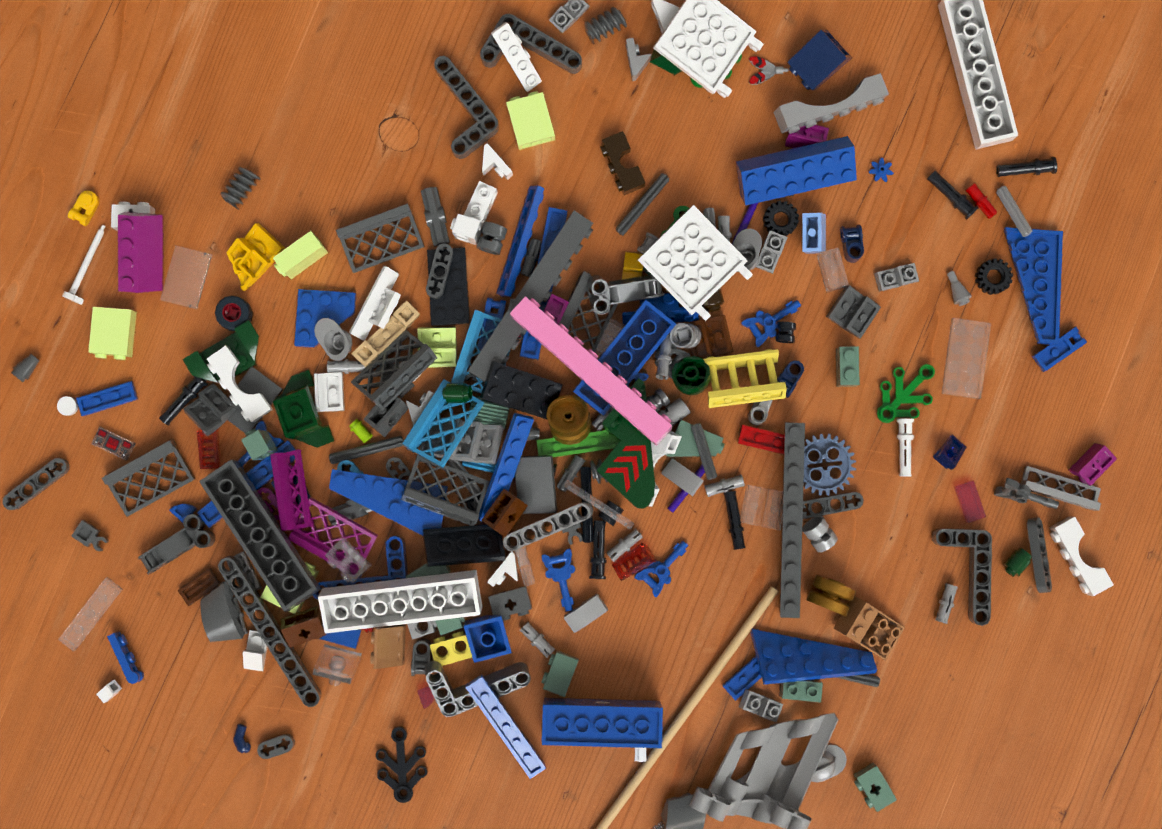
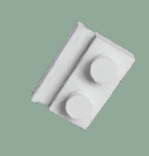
M343 373L314 374L315 407L317 412L345 411Z

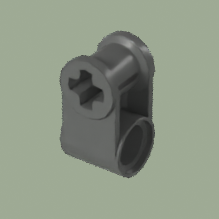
M419 639L413 646L411 676H415V674L425 675V666L432 661L431 642L428 639ZM425 644L427 652L421 653L418 650V645Z

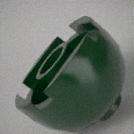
M690 356L683 358V361L679 364L677 362L674 365L672 379L676 388L681 393L690 396L698 395L709 386L711 372L709 366L702 358Z

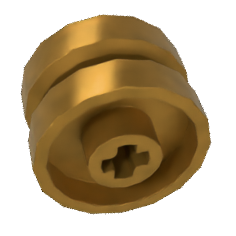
M565 395L552 401L548 407L547 419L551 434L556 441L562 444L573 445L587 438L592 424L588 406L583 399L573 395Z
M816 575L813 586L823 590L821 594L816 591H809L806 600L847 616L850 607L839 600L842 598L853 601L856 591L845 587L843 583Z

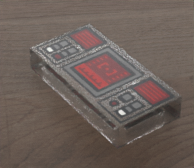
M99 427L91 444L124 460H128L136 443Z

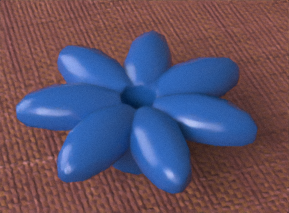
M883 158L879 160V164L871 162L875 169L870 170L869 174H876L875 182L880 177L884 182H887V175L894 174L891 170H888L892 165L891 162L884 165Z

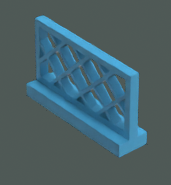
M478 310L474 311L451 384L464 382L465 376L470 374L467 370L469 365L470 367L472 365L470 362L471 358L481 352L476 344L477 340L485 336L488 341L487 334L496 329L485 332L482 326L484 318L492 320L495 327L498 326L496 322L500 323L502 319ZM476 378L478 382L471 385L473 391L481 393L483 390L482 381Z
M443 379L402 443L411 452L417 453L442 468L484 405L482 400L472 396L471 401L466 402L473 401L477 403L474 409L466 411L465 403L447 404L446 399H443L442 391L447 384L451 383ZM462 405L464 413L454 415L452 407ZM449 409L450 417L441 419V412ZM465 417L464 425L456 428L455 419ZM452 421L453 429L443 431L442 423ZM439 425L440 433L431 435L430 429L432 426ZM454 433L455 439L453 442L446 444L445 436ZM441 437L443 445L433 448L432 439ZM422 442H429L430 449L425 451L418 449ZM444 449L445 455L441 461L435 459L434 452Z

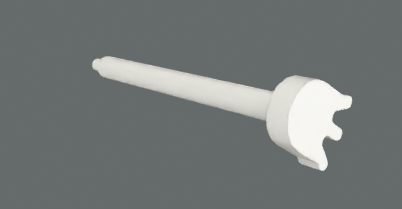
M102 225L100 230L98 229L69 292L64 291L62 297L82 305L84 300L75 294L105 233L104 229L106 226Z

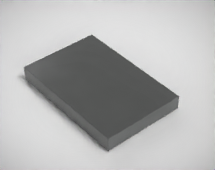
M254 367L249 369L237 385L247 394H263L270 406L283 391L281 387ZM238 404L236 411L228 421L244 433H247L256 427L262 417L254 423L250 420L246 421L241 414L243 410Z
M552 455L521 456L515 472L517 498L528 505L522 514L556 513L557 501Z

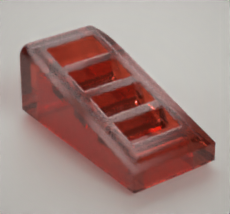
M199 429L197 431L200 469L219 468V430L217 429L210 434L213 438L204 439L205 434ZM204 443H213V446H204ZM204 451H214V454H204ZM205 459H215V462H205Z
M640 543L612 564L620 580L623 581L651 565L656 559L649 547L644 543ZM628 561L632 563V567L629 566ZM621 565H624L627 570L626 572L623 571Z

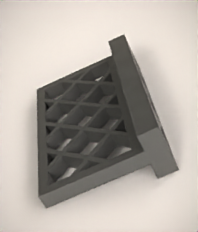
M409 204L336 230L353 273L424 247ZM409 216L411 226L407 231L398 225L402 218ZM389 224L395 227L391 237L380 233L383 225ZM380 227L378 232L373 230L375 228ZM397 228L407 232L403 243L393 239ZM372 231L377 233L373 244L363 240L365 232ZM409 234L417 237L419 245L410 247L405 244ZM379 235L389 239L385 250L375 245ZM353 237L359 240L355 251L347 247L346 239ZM361 241L371 246L367 256L357 252ZM391 241L402 245L396 254L387 251ZM404 246L407 247V248H409V249H406V250L402 251V249H403ZM374 247L384 251L381 259L377 261L370 258ZM386 253L390 254V256L384 258ZM356 254L366 258L363 266L355 268L353 263Z
M583 271L568 299L569 303L560 323L567 329L571 327V331L568 334L573 333L574 337H577L575 331L585 328L589 339L582 342L590 341L591 350L595 352L618 304L612 305L608 311L607 318L599 320L597 313L593 309L582 312L581 301L587 298L590 301L593 296L588 289V280L592 276ZM602 282L596 283L599 288L602 286ZM593 311L597 322L587 325L583 314ZM581 315L584 326L574 329L572 320L574 317ZM598 324L600 332L598 336L591 338L588 327Z
M405 330L359 373L351 383L383 411L437 357L427 344H423ZM408 337L410 339L409 344L402 345V342ZM420 348L415 354H413V349ZM408 350L407 356L400 357L401 351ZM396 352L395 358L388 359L390 353ZM407 361L399 368V362ZM395 363L394 369L386 370L387 364ZM378 365H382L381 371L374 372ZM393 374L387 381H385V375ZM381 376L380 382L372 383L373 377ZM368 378V384L359 385L363 379ZM372 388H378V389L371 395V389H372Z
M174 439L102 477L103 482L110 488L126 517L195 480L177 449ZM172 452L177 457L176 466L165 463L167 455ZM157 463L161 465L159 475L148 472L150 464ZM164 466L175 468L172 478L162 476ZM177 470L185 471L189 478L185 481L176 480ZM134 473L144 474L142 484L132 482ZM147 475L158 478L155 488L145 485ZM161 479L171 481L168 490L158 489ZM119 481L127 483L125 493L118 492L114 484ZM130 484L141 487L138 497L128 494ZM144 488L154 491L152 499L141 498ZM127 497L137 500L136 507L130 511L125 505Z
M417 455L401 500L474 526L478 521L479 512L490 481L447 465L442 468ZM419 461L426 463L429 471L421 474L417 467ZM439 469L445 470L448 477L439 481L434 471ZM431 473L435 483L427 486L423 476ZM461 476L466 484L457 487L453 478ZM418 478L424 487L420 490L410 488L412 481ZM450 480L454 489L445 493L440 483ZM475 482L484 485L482 491L477 494L474 493L471 484ZM437 485L442 495L437 497L431 496L428 489ZM468 487L472 496L463 500L459 490ZM456 492L460 500L455 504L450 503L447 495ZM474 499L477 505L476 510L468 509L465 502Z

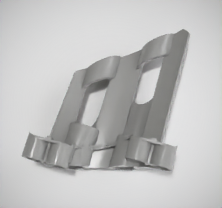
M829 713L810 719H796L773 724L768 728L736 734L708 790L697 787L689 806L721 822L724 821L726 815H740L760 822L775 824L784 829H808L812 818L798 810L839 720L836 714ZM812 735L799 762L788 766L781 764L792 738ZM761 746L751 770L736 781L731 779L743 750Z

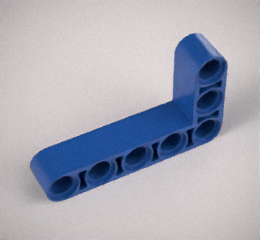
M393 536L386 541L388 575L322 581L318 584L329 588L337 587L339 583L346 586L357 584V582L371 583L377 580L388 581L395 580L396 578H407L408 570L404 539L400 536ZM394 539L400 542L398 550H394L391 547V542ZM394 559L401 560L402 566L400 569L393 567ZM318 592L313 595L314 598L318 599Z

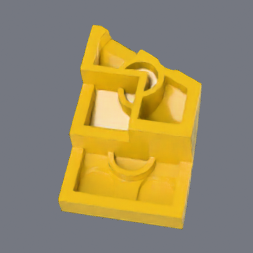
M259 223L254 224L245 238H237L226 252L233 264L235 274L238 275L241 283L240 287L243 291L252 286L275 262L273 257L285 249Z

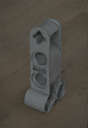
M594 275L588 280V288L594 294L590 299V306L599 315L606 314L612 304L664 295L661 283L653 275L606 282L599 275ZM602 282V286L599 289H594L595 283ZM603 300V306L596 308L597 302Z
M198 514L186 516L183 521L184 528L138 557V560L141 559L146 567L148 575L195 546L207 548L215 543L214 533L209 530H203L205 523ZM193 518H196L198 521L196 528H193L191 525ZM203 534H206L208 537V542L206 544H203L201 542V536Z

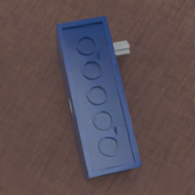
M544 698L542 745L635 748V761L646 762L647 748H662L663 707L660 701Z

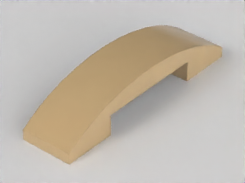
M406 301L393 313L384 329L379 328L351 354L364 367H367L412 325L420 313Z

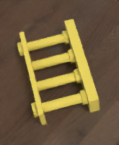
M767 349L760 352L721 357L712 356L703 359L711 372L713 391L708 392L709 408L786 398V383H779L777 381L774 363H778L779 350ZM766 364L770 384H758L755 365ZM736 368H748L751 386L739 387ZM728 369L732 389H720L717 370Z

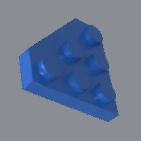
M298 289L294 346L315 348L319 345L315 337V325L322 318H330L340 326L348 317L350 318L355 313L357 294Z

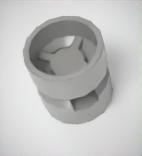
M678 323L670 331V340L676 347L693 348L700 343L701 332L696 325Z
M816 516L810 519L802 528L803 533L811 540V544L817 552H824L830 549L838 540V537L829 528V524L823 516Z

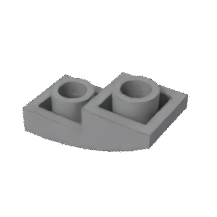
M568 0L563 7L561 6L554 13L549 21L564 33L590 6L584 0Z
M769 231L760 252L759 263L756 268L773 274L788 237Z
M915 263L874 273L879 292L919 282Z
M673 458L661 472L663 476L692 497L704 482L700 477Z
M243 551L235 555L234 557L237 558L256 590L262 589L246 553ZM226 560L230 570H232L233 563L229 560ZM235 577L238 586H243V579L240 577Z
M596 594L582 602L579 607L565 614L563 618L575 633L608 611V608L599 595Z
M746 689L739 708L777 722L784 704Z

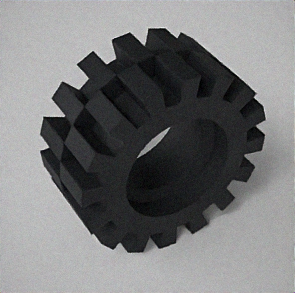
M777 201V203L774 202L768 207L763 218L764 227L767 228L768 233L773 231L788 236V234L795 230L799 222V213L797 214V209L792 207L793 204H787V201ZM778 212L785 213L788 216V223L784 226L777 225L774 222V215Z
M992 259L984 262L975 274V277H977L975 282L979 284L977 287L979 289L982 288V292H988L989 295L1005 291L1013 281L1011 279L1013 273H1010L1012 268H1008V263H1003L1001 259ZM990 270H997L1000 273L1001 280L999 283L993 284L989 282L987 274Z

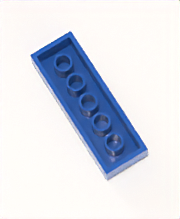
M848 136L736 162L740 196L745 206L857 180L855 148Z
M644 300L597 360L601 363L606 362L613 369L611 372L616 377L618 375L622 376L628 382L626 384L628 386L676 323L650 302ZM582 379L572 391L603 416L611 407Z

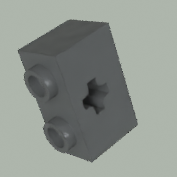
M527 586L488 597L493 615H502L503 621L511 619L510 615L518 613V616L529 614V610L532 609ZM509 599H511L512 602H516V605H514V609L506 607V604L509 602Z

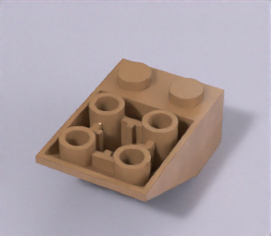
M854 596L853 601L848 603L850 609L847 616L841 615L834 629L883 660H886L905 627L867 602Z
M406 625L377 627L371 633V644H374V652H371L370 663L374 664L373 669L402 666L405 663Z

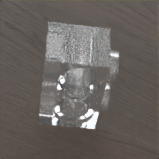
M341 538L325 555L328 558L326 560L327 563L334 569L337 567L342 572L340 575L347 582H356L372 566L345 538ZM339 549L345 553L343 560L336 558V552ZM352 563H356L359 567V571L356 574L350 572L349 567Z

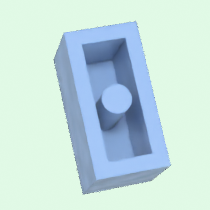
M802 213V252L806 254L826 253L825 214Z

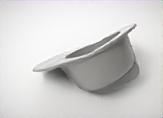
M754 229L742 230L736 236L733 246L747 259L744 266L750 271L759 263L762 239L761 235Z
M322 318L315 325V337L327 355L334 361L344 359L352 351L351 335L347 331L342 330L333 319Z
M827 745L812 778V782L828 780L843 771L847 759L845 752L837 745Z

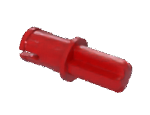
M975 183L965 190L976 203L975 206H978L988 219L997 214L996 209L988 201V196H985Z

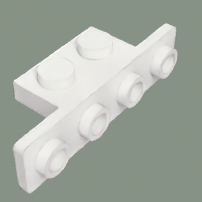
M507 22L491 33L522 86L529 92L542 82L529 60L531 58L525 48H522L521 39L517 34L513 33Z
M383 266L349 331L350 334L365 341L373 325L384 329L401 296L399 293L391 290L399 273L387 266Z

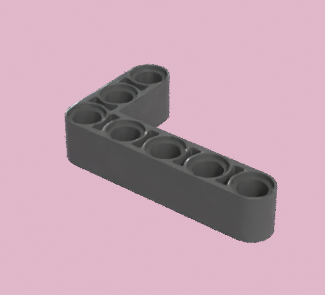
M512 14L503 15L494 28L495 30L505 22H512L513 26L511 29L521 39V45L571 74L578 73L582 68V58L579 53ZM523 31H527L530 33V35L525 38L520 36V34ZM492 34L480 52L482 64L488 68L496 66L503 55L498 44L494 42L495 39ZM538 41H544L546 45L543 47H538L536 43ZM555 50H559L562 52L561 56L558 57L554 56L552 53ZM487 54L494 55V58L491 60H486L484 57ZM577 60L578 64L576 66L569 65V61Z
M439 56L434 62L438 76L476 122L454 139L451 144L454 156L458 159H464L496 135L499 131V124L495 115L451 60L446 56ZM441 64H447L448 68L445 70H440L439 66ZM458 78L460 82L457 85H452L450 83L451 80ZM464 93L472 94L471 98L467 100L463 99L462 95ZM481 107L484 110L481 114H475L474 109ZM488 122L495 123L492 129L485 127ZM474 133L480 135V138L476 141L470 139ZM458 145L465 146L463 152L455 151Z
M936 529L931 536L934 544L938 546L970 547L968 617L973 624L981 626L988 624L991 618V534L985 530ZM941 532L946 535V540L943 543L938 539ZM960 533H963L965 535V541L963 543H960L958 541V535ZM979 534H983L985 538L982 544L977 541ZM979 553H982L984 555V561L982 563H979L977 561V555ZM981 572L984 575V579L979 583L976 576ZM978 592L983 593V600L980 602L976 600ZM979 611L983 613L981 621L976 620V614Z
M430 661L426 664V681L444 716L453 717L478 706L465 688V685L455 689L452 688L439 662ZM523 662L515 663L484 676L498 698L527 686L531 680L528 666Z

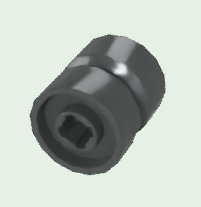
M484 222L481 230L483 236L479 237L476 248L490 254L500 255L503 246L501 241L505 240L508 229L495 223Z

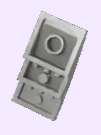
M460 418L455 419L456 428L463 426L465 421ZM452 421L442 423L443 431L453 429ZM473 421L449 459L496 464L504 428L501 425H484L481 422ZM439 425L432 426L430 429L431 435L440 433ZM454 433L445 436L446 444L453 442L455 439ZM441 437L432 439L433 448L443 445ZM428 441L421 443V451L430 449ZM444 449L434 452L435 457L443 458L445 455Z

